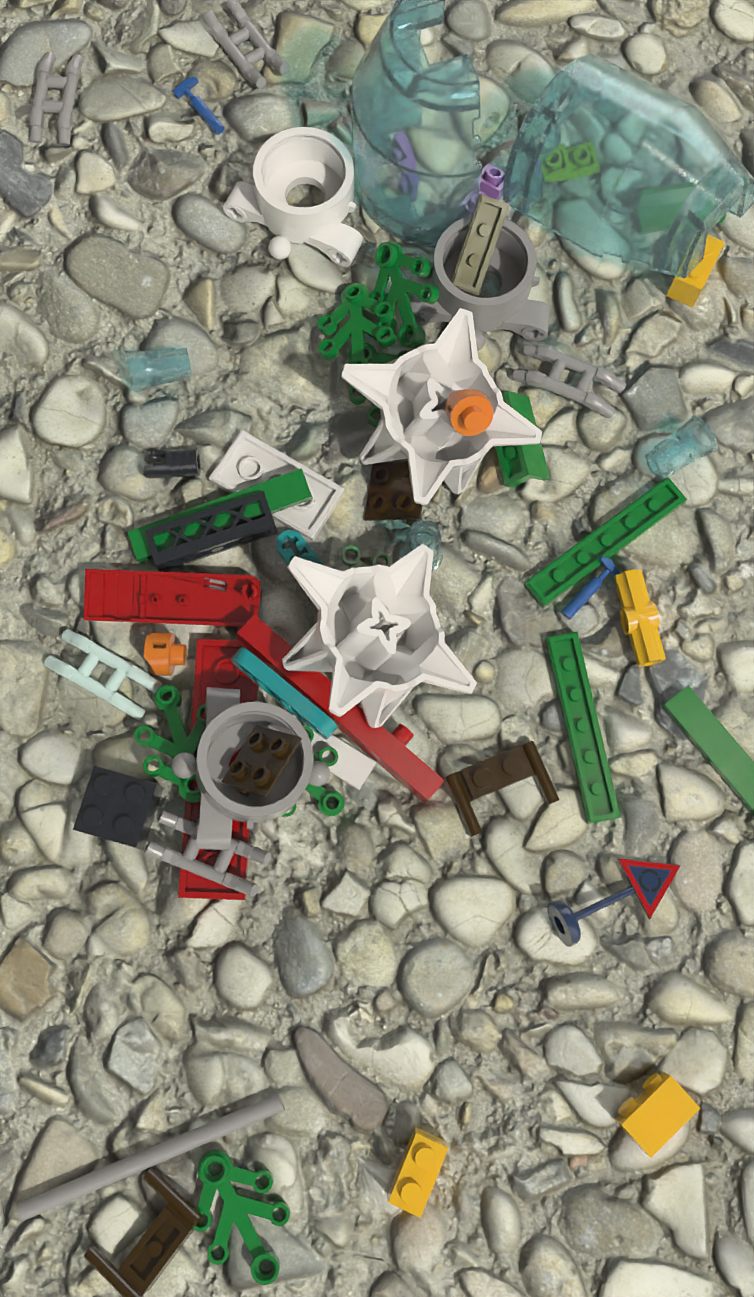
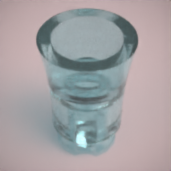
M173 347L161 350L125 351L134 393L161 384L181 381L180 378L192 377L187 348L175 350Z
M692 416L672 435L654 446V449L648 452L645 458L652 473L659 479H664L669 474L676 473L692 462L716 452L718 446L715 436L708 425L698 416Z
M418 520L409 528L406 540L401 547L400 556L403 558L418 546L424 544L434 551L433 572L440 566L443 559L441 533L433 521Z

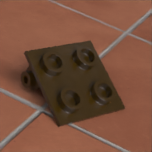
M408 461L372 464L364 520H406L407 525L417 526L418 521L422 520L423 505L414 502Z
M256 725L248 735L245 744L229 766L221 782L236 787V791L245 797H248L250 793L268 797L302 738Z

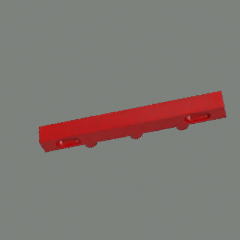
M255 614L237 632V640L330 717L336 723L339 730L423 803L427 802L445 780L406 747L414 735L403 724H399L392 733L383 726L372 728L367 724L364 711L358 704L341 717L329 711L331 681L321 672L286 670L282 659L293 647Z

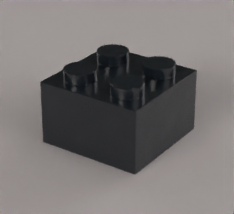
M94 766L73 830L144 851L164 788L151 781Z

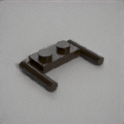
M534 741L507 750L445 777L470 837L482 833V829L471 806V801L534 775L548 805L560 800Z
M154 1168L147 1171L143 1180L168 1204L129 1253L119 1269L94 1245L84 1254V1258L122 1297H144V1294L152 1288L193 1233V1228L203 1218V1215Z

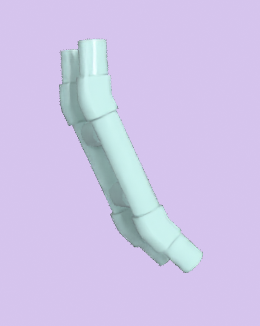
M69 629L65 630L62 634V640L88 655L78 670L53 656L46 658L44 662L45 667L139 721L146 710L116 692L122 681L127 676L154 693L163 683L142 669L95 644L88 638ZM99 661L115 669L105 686L89 677Z

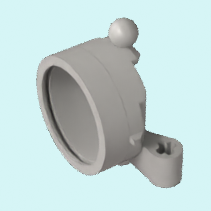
M472 216L460 219L449 226L437 242L434 261L431 263L432 285L439 289L438 300L434 304L422 302L419 297L407 293L416 324L424 326L428 323L440 321L450 322L457 311L462 308L473 313L477 351L482 349L485 344L483 332L494 331L495 328L511 330L531 341L546 339L551 308L545 302L528 300L531 288L539 285L540 277L534 276L537 259L535 248L529 236L512 221L504 220L487 271L497 276L501 289L492 298H481L465 293L464 290L457 288L450 281Z
M207 687L205 704L206 729L199 742L197 758L185 752L176 755L171 763L174 775L179 778L186 779L195 774L196 782L201 792L200 814L197 820L196 849L230 850L232 819L246 822V829H253V823L272 820L289 811L298 801L308 783L313 786H322L330 778L329 767L322 761H314L309 736L301 723L293 715L278 706L260 701L240 704L239 689ZM256 725L302 738L268 797L250 793L248 797H245L236 791V787L221 782L229 769L231 758L242 749L248 735Z

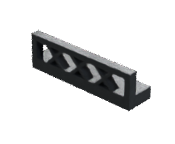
M264 491L144 530L155 566L160 572L278 534ZM261 502L265 517L251 520L243 516L248 505ZM241 508L240 511H239V513L233 511V510H236V509ZM227 513L235 517L229 529L222 530L213 526L218 515ZM211 518L210 521H209V523L203 521V520H206V519ZM240 520L246 522L244 524L238 525ZM198 523L206 527L201 538L192 540L183 536L187 527L191 524ZM181 528L180 531H179V533L173 531V530H176V529ZM211 530L214 531V532H216V533H213V534L208 535ZM168 533L176 537L171 548L158 552L154 536ZM181 540H183V541L186 542V543H183V544H180V545H179V543H180Z

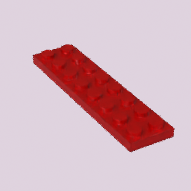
M197 639L190 733L198 720L196 716L198 708L206 704L207 687L239 689L240 704L258 701L259 686L241 672L230 660L241 647L247 649L238 640ZM205 712L201 716L204 720H206ZM240 750L231 758L229 766L235 760ZM196 780L189 784V789L192 791L198 789ZM185 800L184 818L197 823L200 814V802L191 803ZM232 819L231 837L249 844L250 829H246V822ZM183 833L181 854L184 853L191 835ZM199 849L196 860L214 867L220 850ZM233 853L226 872L247 880L248 858ZM180 868L178 898L246 901V894Z

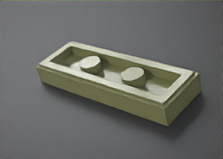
M479 194L450 280L457 288L479 295L510 204Z

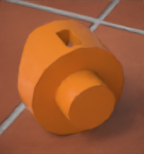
M475 389L454 391L446 401L445 411L453 428L459 434L475 436L490 426L493 419V408L486 394L482 391Z
M156 632L146 635L144 658L150 664V672L159 676H172L175 665L185 666L187 647L186 644H176L174 633Z

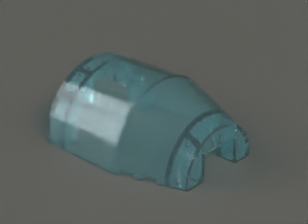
M396 0L362 56L352 80L351 127L354 188L359 202L367 215L385 232L413 245L435 248L440 236L449 226L460 219L472 216L478 200L482 164L480 161H475L474 148L481 146V137L479 134L474 135V121L481 118L480 81L468 54L434 64H429L420 42L421 30L443 24L445 0Z
M590 54L579 57L565 66L548 83L528 112L516 136L507 162L503 183V202L510 204L509 206L593 256L603 258L604 254L621 258L622 263L630 264L631 261L649 265V270L686 278L704 258L707 234L727 212L741 218L754 204V178L698 107L598 55Z

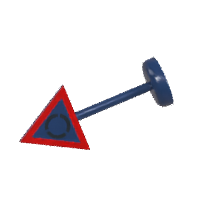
M618 858L617 860L631 886L575 913L561 900L549 903L547 912L553 929L560 940L566 946L571 947L577 944L581 938L579 920L634 893L648 919H651L680 865Z

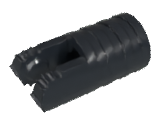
M198 449L146 452L144 461H146L147 465H145L143 470V476L146 478L200 476L201 474Z

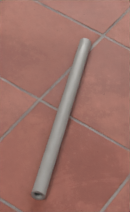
M278 1093L17 1204L18 1216L21 1221L27 1220L285 1110L282 1098Z

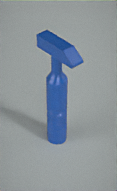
M197 77L187 78L173 90L175 96L180 99L186 94L190 98L193 108L216 135L221 134L225 129L223 124L199 96H194L190 91L199 83Z
M597 557L605 569L598 577L592 578L561 611L565 618L570 620L601 587L602 580L608 574L614 578L615 575L621 573L611 559Z

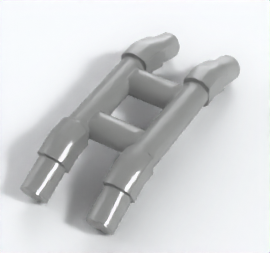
M228 0L226 2L235 21L241 28L228 36V33L212 10L203 15L219 45H222L250 83L255 84L258 88H263L266 85L265 77L253 66V64L264 58L274 70H278L282 74L288 73L290 69L289 64L267 43L252 24L251 19L245 10L242 9L238 0ZM250 38L257 49L244 56L237 45Z
M47 52L44 58L41 59L37 71L38 78L33 108H31L30 142L42 143L44 112L59 113V144L69 146L74 99L83 57L79 54L73 55L66 68V77L51 76L56 57L52 52ZM48 88L64 89L62 101L46 100Z
M525 345V356L553 363V366L548 376L538 371L515 369L513 372L514 381L527 383V385L544 388L582 403L595 412L598 411L607 418H611L614 415L616 408L605 402L600 396L587 392L594 378L595 381L621 393L625 389L626 383L616 377L613 372L604 367H597L557 351L558 349L550 346ZM565 367L581 373L576 388L559 381Z
M161 811L157 822L191 835L183 854L151 841L147 843L144 854L251 897L256 895L258 891L256 883L228 873L226 870L233 853L267 865L271 859L270 852L231 837L230 850H220L213 867L196 860L199 849H196L197 823L168 811Z

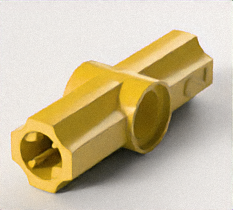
M632 569L615 575L614 583L622 607L620 608L621 625L624 633L630 637L637 667H646L666 660L658 632L659 614L653 601L650 602L642 570Z

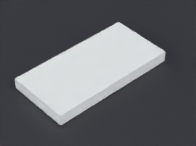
M243 430L240 431L209 477L211 483L232 494L302 468L313 499L273 513L272 516L274 520L297 531L312 542L345 493L343 487Z

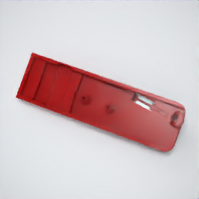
M85 569L84 620L243 627L254 614L259 618L262 589H260V581L255 576Z

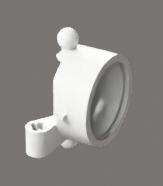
M296 127L275 134L262 145L255 157L253 164L255 186L242 181L237 182L223 205L225 214L240 223L258 222L268 226L269 230L276 235L270 240L268 246L270 254L275 259H285L290 255L292 249L291 242L296 244H303L305 242L320 249L335 264L349 267L363 243V237L354 228L341 223L348 213L354 212L356 209V203L353 202L354 165L348 149L337 137L317 128ZM300 184L315 185L325 195L324 203L313 207L290 206L286 202V197L293 187Z

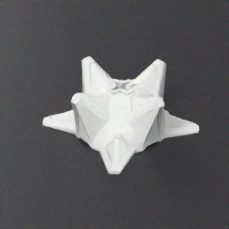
M460 308L434 344H425L386 364H345L341 377L378 406L381 413V420L359 458L365 465L408 458L415 503L427 505L443 481L453 493L459 494L463 492L484 455L492 446L540 443L542 431L503 402L502 393L489 375L486 365L478 359L473 313ZM475 389L486 394L493 408V419L485 431L475 436H465L459 434L453 428L445 410L446 401L454 391Z
M421 544L390 567L383 565L352 567L342 572L296 556L289 563L287 568L317 607L318 614L317 623L282 659L284 668L289 671L332 672L329 711L334 715L341 717L361 702L367 724L372 728L381 727L409 692L421 682L472 694L477 682L445 644V635L436 614V605L429 595L434 551L426 545Z

